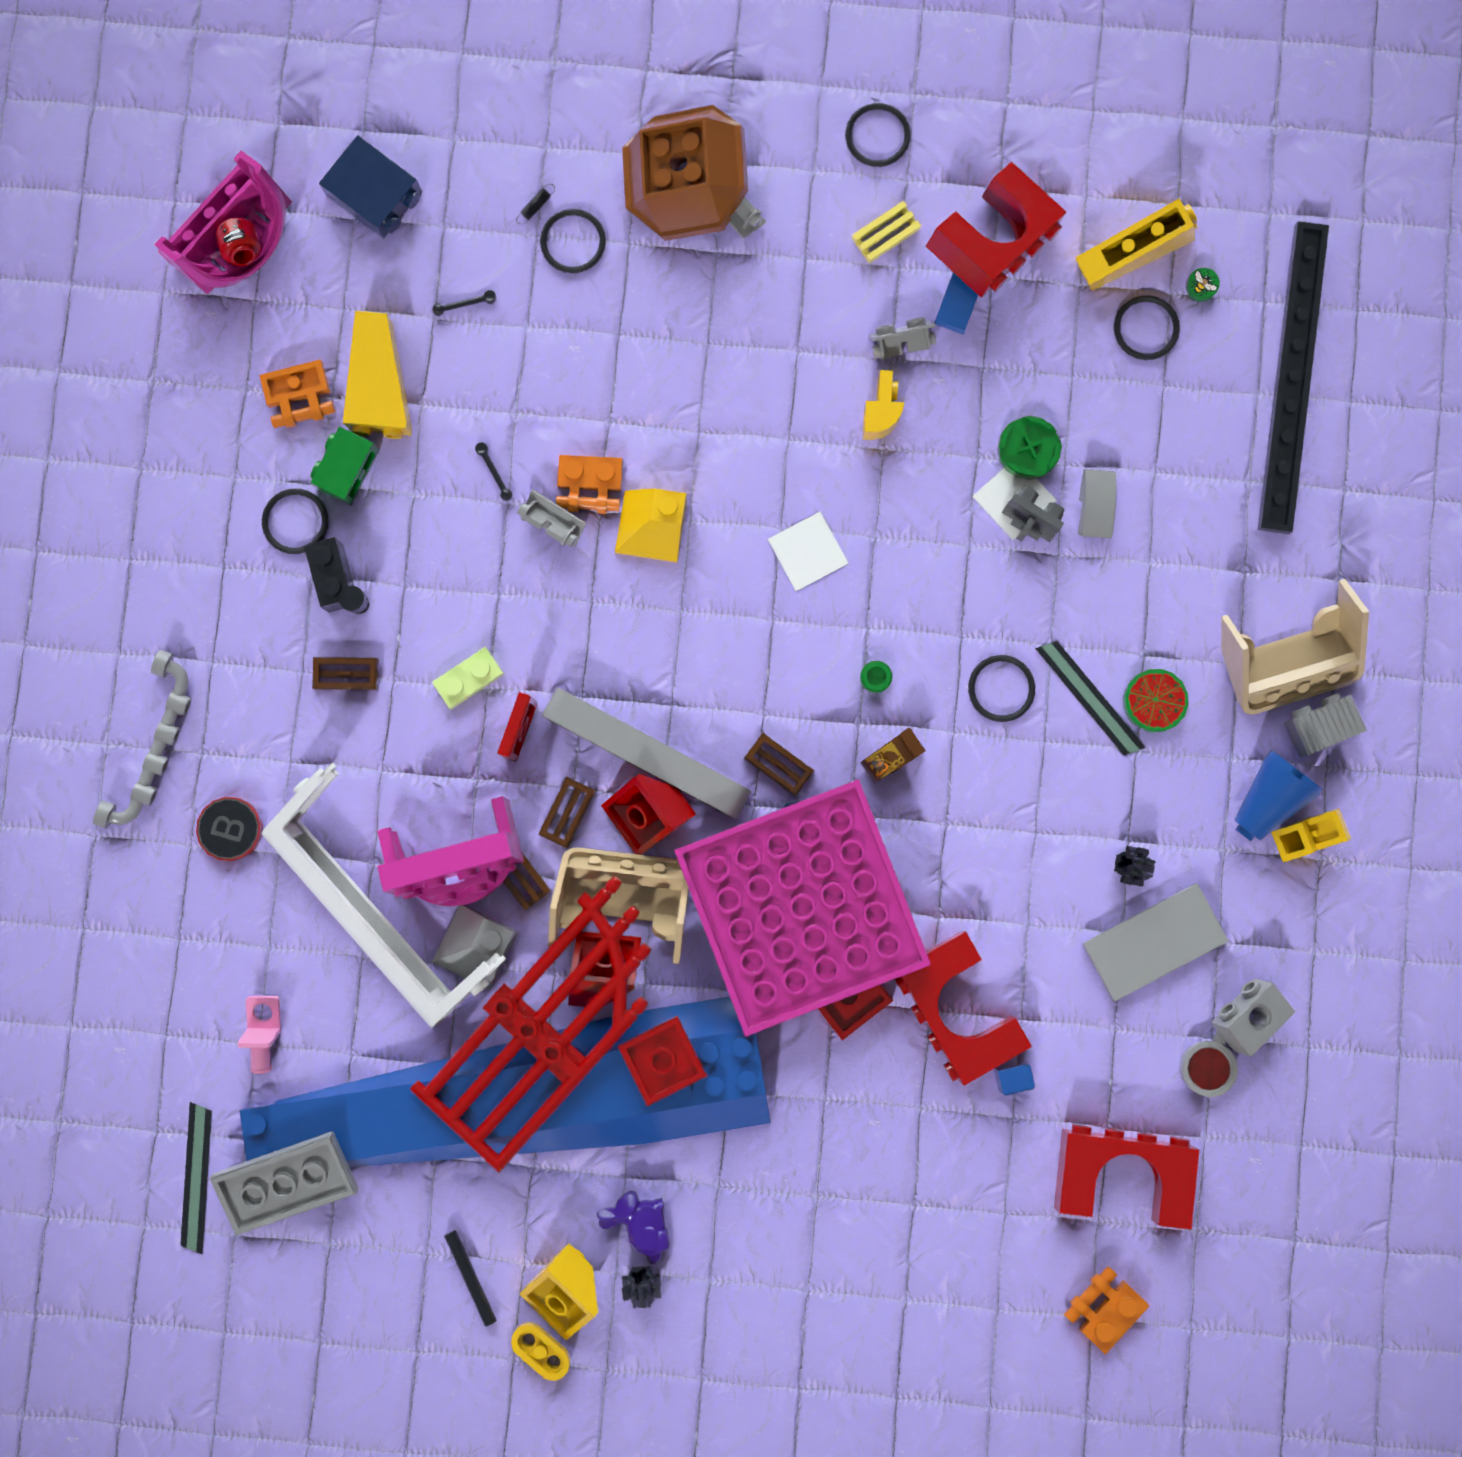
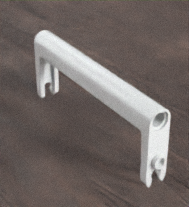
M331 763L324 771L320 768L310 778L302 780L293 789L296 794L264 828L261 834L430 1028H433L450 1014L470 993L475 997L490 984L486 978L506 958L504 955L500 957L496 952L487 962H483L455 989L452 991L447 989L302 823L301 818L339 774L335 770L336 765Z

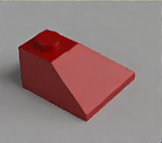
M641 774L633 777L601 805L633 852L638 855H643L696 815L678 788Z
M581 931L575 941L570 973L602 939L601 933ZM622 935L619 938L624 962L630 956H633L635 950L641 946V937ZM609 952L602 957L569 994V1006L586 1007L614 975ZM637 969L628 978L627 993L635 988ZM614 995L604 1006L614 1001Z

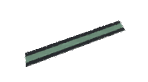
M1058 641L1035 648L1123 755L1146 748Z
M190 1102L180 1246L203 1255L212 1110Z

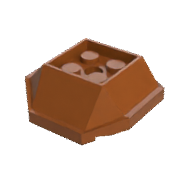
M714 105L654 116L622 147L625 208L665 241L724 231L731 220L730 217L748 192L745 130L741 124ZM684 162H687L686 167L683 170L678 171L680 165Z

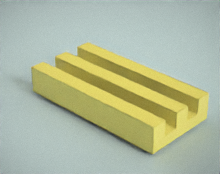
M904 201L852 235V241L869 264L921 229V224L914 219L913 213L908 211ZM899 214L902 215V217H900L899 219H897L896 221H894L893 223L879 231L877 234H875L865 242H862V239H864L865 237H867L868 235H870L871 233H873L874 231L888 223L890 220H892ZM905 223L909 224V227L872 252H869L868 248Z

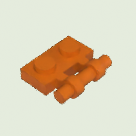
M321 359L259 375L266 405L269 408L280 406L281 414L270 417L273 428L282 426L291 428L297 426L298 422L309 419L318 421L324 419L325 415L336 413L332 400L320 403L319 395L331 393L324 363ZM308 399V407L293 410L292 402Z
M559 455L558 489H570L569 496H556V504L563 509H568V512L578 513L579 509L597 510V514H607V511L620 512V499H609L608 494L609 491L621 492L623 459ZM580 490L598 491L597 498L580 497Z
M1109 1266L1100 1275L1096 1273L1090 1279L1092 1282L1080 1297L1076 1295L1070 1301L1072 1305L1064 1313V1316L1073 1324L1081 1315L1087 1318L1079 1329L1105 1355L1150 1306L1124 1280L1113 1289L1109 1284L1117 1277V1274ZM1103 1292L1107 1298L1093 1311L1089 1306Z

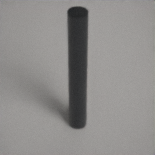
M453 1230L445 1234L444 1238L484 1326L487 1327L495 1323L497 1319L457 1231Z

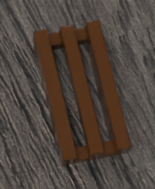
M313 657L312 689L378 691L377 678H379V672L377 670L379 659ZM320 665H370V671L320 670ZM320 678H370V683L320 682Z
M764 733L761 734L744 757L747 762L793 796L798 794L814 772L812 768ZM766 743L804 771V775L800 777L761 748V745ZM757 752L796 781L795 787L753 757Z
M566 777L538 835L568 849L596 791ZM570 786H572L575 790L554 833L551 834L548 830ZM583 791L586 793L585 798L563 840L559 837Z
M522 852L524 859L522 864L541 888V891L536 893L517 866L516 870H513L512 873L531 898L527 901L509 876L503 882L523 909L527 910L552 890Z

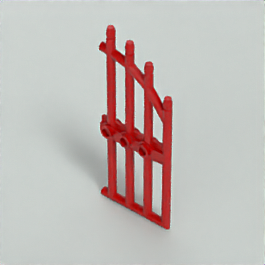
M616 876L611 878L605 884V888L601 889L593 899L586 892L579 897L577 903L583 910L513 989L504 983L482 1007L489 1016L427 1086L417 1080L409 1089L498 1173L504 1169L637 1020V1016L645 1011L649 1004L645 998L640 997L631 1005V1009L626 1011L628 978L641 965V961H644L649 956L652 949L644 943L635 950L633 956H630L624 962L619 938L626 932L629 925L638 918L640 911L632 906L626 910L623 917L619 918L613 926L610 925L601 909L622 884V881ZM592 920L603 936L602 939L536 1012L522 997ZM609 952L614 975L560 1034L546 1020L602 957ZM614 995L612 1027L585 1057L571 1042ZM500 1024L513 1036V1039L449 1109L435 1095ZM524 1046L538 1059L537 1062L479 1127L473 1131L460 1117ZM549 1069L562 1081V1084L498 1154L484 1140L545 1071Z

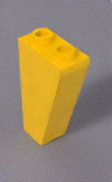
M1179 198L1075 257L1077 265L1091 291L1195 240V229L1198 228L1196 224L1198 221L1190 204L1184 206Z
M355 311L343 423L352 433L359 436H371V432L383 433V436L386 438L402 439V435L412 436V425L393 323L387 313Z

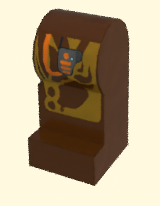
M908 727L860 763L875 784L890 773L893 774L926 750L912 729Z

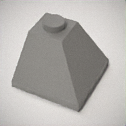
M465 905L459 906L432 963L466 979L483 962H487L496 952L500 957L504 955L506 958L519 931ZM503 963L486 978L490 983L486 989L491 990Z

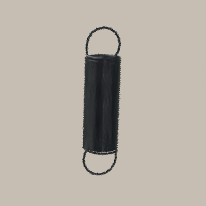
M542 188L520 211L521 214L530 220L550 199L552 194L545 188Z

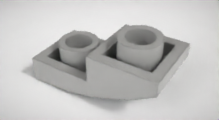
M1083 469L1079 494L1082 508L1078 534L1085 537L1112 538L1116 507V472Z

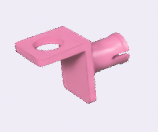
M248 996L246 998L247 1029L238 1041V1048H250L251 1072L263 1074L272 1069L270 1047L281 1032L280 1002L278 996ZM266 1004L272 1010V1017L268 1020L257 1018L254 1013L255 1006Z

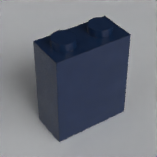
M358 135L318 183L328 198L383 239L388 233H393L401 223V217L408 208L412 209L416 206L422 192L416 178Z

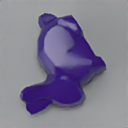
M628 1191L618 1199L615 1207L603 1208L597 1211L596 1217L599 1219L598 1224L602 1229H609L618 1224L626 1225L629 1242L638 1252L647 1256V1261L651 1265L660 1261L661 1253L667 1250L670 1245L663 1215V1198L639 1201L635 1191Z

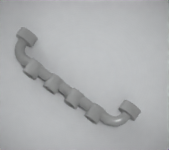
M159 650L151 666L152 674L165 678L170 673L174 676L176 682L173 691L167 699L163 718L155 730L151 749L144 759L139 781L133 788L129 807L123 812H116L115 804L102 800L94 814V825L107 829L110 824L123 825L130 823L137 818L144 804L151 806L155 800L157 788L151 786L155 774L160 776L164 774L169 758L162 756L167 744L175 745L180 734V728L174 726L178 714L183 716L187 714L192 698L185 696L189 682L187 672L180 664L173 661L174 655L172 653Z

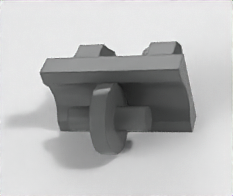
M1025 486L1018 494L1015 492L1001 513L1013 519L1010 524L1020 530L1016 537L1020 542L1024 540L1026 535L1036 541L1042 537L1046 541L1051 542L1064 524L1061 521L1064 508L1055 502H1049L1044 510L1034 504L1039 496L1037 491L1029 486Z

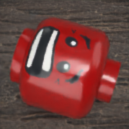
M244 218L227 219L216 229L215 238L221 257L227 263L247 266L253 263L260 255L261 244L255 226L249 220Z

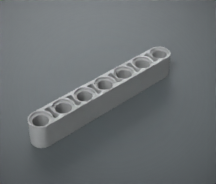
M558 687L541 715L735 820L739 817L752 792L735 781Z

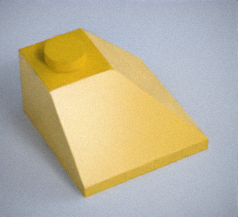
M656 488L625 490L615 553L677 563L687 507V494Z
M570 1243L559 1251L519 1293L565 1340L570 1338L598 1314L593 1266Z

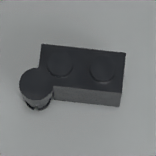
M335 537L304 545L320 607L328 613L341 609L356 614L365 613L369 608L368 598L359 587L354 586L343 544Z

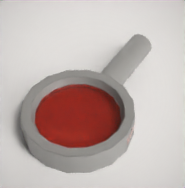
M1216 1031L1213 1041H1200L1188 1047L1181 1057L1179 1067L1181 1078L1186 1086L1196 1094L1206 1097L1221 1096L1229 1091L1235 1083L1238 1073L1236 1058L1225 1047L1226 1041L1218 1031Z

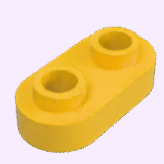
M525 1322L516 1328L511 1339L512 1349L516 1355L546 1380L556 1381L567 1374L571 1357L568 1350L534 1322ZM525 1334H532L535 1342L528 1344L524 1341L523 1336ZM555 1355L559 1357L560 1364L551 1365L548 1358Z

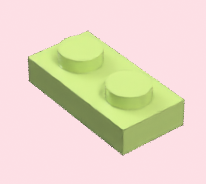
M484 647L432 683L449 709L452 710L503 676L504 673L488 649Z

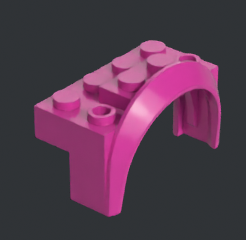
M242 150L234 157L237 166L169 239L161 236L154 244L159 249L157 252L171 266L207 295L214 287H228L246 280L269 260L281 240L286 223V209L292 203L263 166ZM255 212H260L270 220V223H267ZM248 216L247 220L255 226L261 244L260 255L253 263L247 266L229 264L221 257L220 251L215 252L219 248L215 238L216 229L227 219L245 218ZM212 259L225 271H222L219 267L212 263Z
M503 796L491 799L498 833L405 858L396 831H392L391 827L377 830L385 863L377 866L383 892L394 894L395 897L403 896V899L419 897L429 903L441 906L467 905L491 894L503 883L510 871L516 870L515 864L524 862L510 800ZM458 876L459 880H464L455 884L445 885V879Z

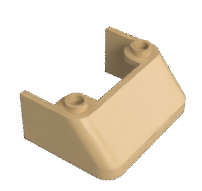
M1346 579L1339 580L1337 604L1325 607L1316 614L1312 622L1311 631L1254 648L1252 639L1248 635L1239 633L1228 615L1221 616V653L1237 701L1245 713L1258 714L1351 685L1362 677L1365 671L1369 610Z
M571 848L564 852L550 905L548 948L557 939L559 928H567L583 910L577 903L579 897L586 892L593 899L601 889L605 888V884L616 876L622 881V884L615 894L613 893L610 900L602 907L601 911L604 916L622 918L627 909L632 906L636 907L640 911L638 920L653 921L652 932L656 937L665 941H675L673 963H680L689 888L678 859L587 848Z

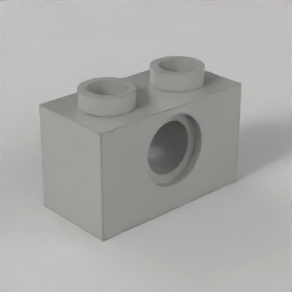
M1255 978L1242 987L1241 993L1231 1003L1224 1005L1219 1010L1218 1016L1211 1023L1233 1051L1252 1057L1296 1011L1273 983ZM1253 1010V1016L1250 1019V1013Z

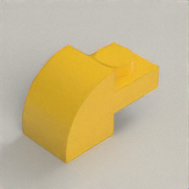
M880 370L877 383V401H866L862 440L883 438L890 434L899 423L904 402H892V400H897L898 381H892L893 371Z
M1339 808L1301 819L1271 832L1283 862L1312 854L1317 850L1351 839Z

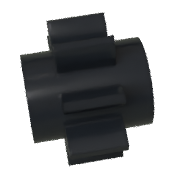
M1127 845L1126 851L1116 855L1114 872L1122 875L1120 878L1121 883L1142 887L1144 880L1153 878L1156 861L1147 857L1149 854L1148 849Z
M650 1266L632 1267L628 1276H622L623 1288L621 1290L623 1301L630 1299L633 1308L651 1307L655 1298H661L660 1274L653 1275Z

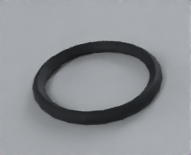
M872 103L859 108L851 116L845 129V139L848 149L858 161L872 167H883L893 164L905 154L911 140V131L907 119L898 109L884 103ZM868 111H888L895 115L903 126V145L894 156L888 159L872 160L866 158L856 150L853 144V125L862 114Z
M567 209L553 215L544 225L540 237V246L544 258L551 266L565 273H580L592 268L601 259L606 245L605 231L596 217L580 209ZM572 215L581 216L589 220L596 227L600 240L595 256L586 264L575 267L565 266L554 260L547 249L546 243L547 234L552 225L559 219Z
M1143 295L1132 298L1122 305L1115 316L1114 335L1116 341L1123 351L1136 359L1154 360L1163 357L1172 350L1179 338L1180 323L1177 313L1170 304L1159 297ZM1140 302L1156 303L1162 306L1170 315L1173 322V335L1170 342L1162 350L1149 354L1140 353L1131 349L1123 340L1120 331L1121 319L1127 309L1134 304Z
M291 488L277 493L268 501L262 514V529L267 541L277 550L288 554L305 553L304 546L298 548L283 546L270 533L268 517L273 506L280 499L290 495L305 496L318 506L322 517V524L318 535L309 544L322 541L328 528V514L323 502L315 494L308 490Z
M996 655L988 657L975 667L968 682V693L974 708L982 716L996 722H1008L1021 717L1028 711L1035 697L1036 685L1031 671L1023 662L1008 655ZM994 662L1014 664L1024 672L1028 680L1029 694L1026 702L1018 711L1009 715H996L988 712L980 705L976 698L975 682L977 676L984 667Z

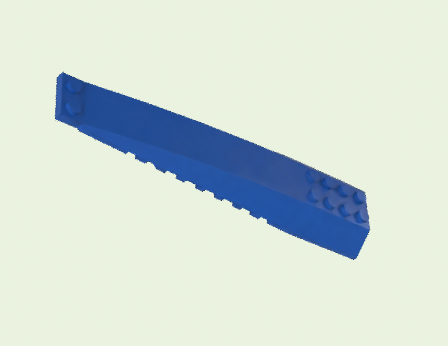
M730 996L645 1010L637 1016V1020L517 1154L639 1145L771 1123L756 1033L745 1037ZM678 1015L707 1076L647 1106L618 1045ZM613 1016L589 1022L571 1044L586 1057L611 1029ZM566 1028L557 1031L561 1034ZM508 1043L474 1051L435 1096L450 1109ZM523 1046L464 1112L460 1119L475 1131L538 1059ZM451 1057L284 1098L270 1105L239 1110L246 1161L331 1131L334 1132L349 1167L481 1156L409 1090L417 1080L427 1086ZM547 1069L484 1141L499 1154L562 1084V1081Z

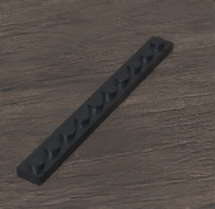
M1298 221L1294 225L1258 530L1281 534H1291L1293 532L1329 225Z

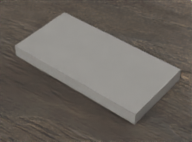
M1195 883L1083 942L1082 945L1109 996L1115 1002L1228 942V939L1198 883Z
M333 1131L215 1172L209 1178L236 1236L357 1194L359 1189Z

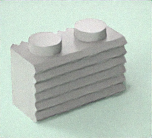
M1336 693L1320 700L1323 706L1312 710L1310 705L1291 712L1293 719L1284 723L1295 745V749L1298 751L1299 757L1311 755L1367 731L1351 695L1341 698L1340 694Z

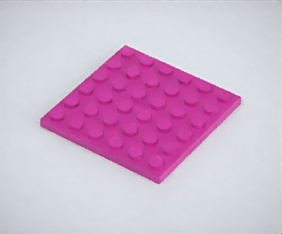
M859 779L674 850L745 1037L931 965Z

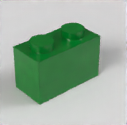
M339 426L336 433H332L325 444L326 453L322 461H318L311 471L312 480L310 483L317 490L351 506L379 449L373 442Z

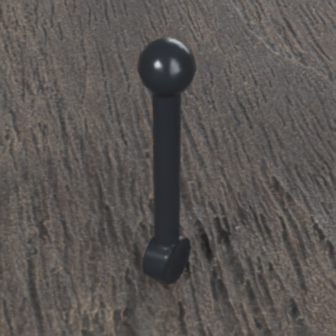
M487 290L483 296L446 305L435 304L432 307V312L436 316H441L445 311L481 302L493 304L496 301V294L492 290Z
M483 442L476 444L475 451L479 456L483 457L501 491V499L509 501L513 495L512 491L506 489L488 455L487 445Z

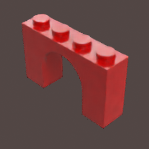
M1010 162L993 177L982 198L1009 222L1015 234V241L1001 243L990 240L979 233L955 211L936 227L925 246L981 298L990 289L996 292L1008 279L1006 275L1009 272L1013 275L1016 274L1027 261L1025 257L1029 255L1033 258L1044 246L1045 243L1043 241L1046 238L1051 241L1063 228L1060 222L1067 213L1013 162Z
M961 931L927 950L926 953L931 965L894 979L902 994L906 995L909 993L915 1005L910 1008L920 1024L926 1022L931 1031L927 1038L936 1053L942 1050L948 1061L943 1066L953 1082L958 1079L965 1086L1032 1047L1017 1019L1013 1016H1009L987 1030L971 1036L955 1034L942 1022L938 1011V998L943 986L952 977L982 961L966 931Z
M1072 1125V1130L1062 1129L1054 1208L1059 1213L1093 1217L1096 1181L1100 1170L1114 1157L1131 1154L1144 1158L1154 1175L1155 1187L1151 1220L1158 1226L1192 1230L1200 1149L1190 1145L1189 1139L1170 1137L1169 1142L1157 1141V1135L1137 1133V1138L1124 1137V1131L1105 1129L1104 1134L1092 1133V1127L1083 1125Z

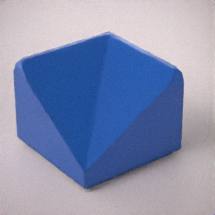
M1028 1064L1003 1070L994 1068L998 1090L1005 1096L1035 1088L1032 1070Z

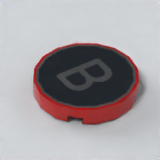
M223 797L213 800L202 810L197 819L196 834L200 846L208 855L218 860L236 861L252 853L257 848L262 838L263 824L252 804L241 798Z

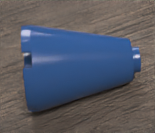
M1271 750L1266 755L1234 819L1239 824L1235 830L1249 841H1252L1254 837L1262 840L1317 798L1324 789Z

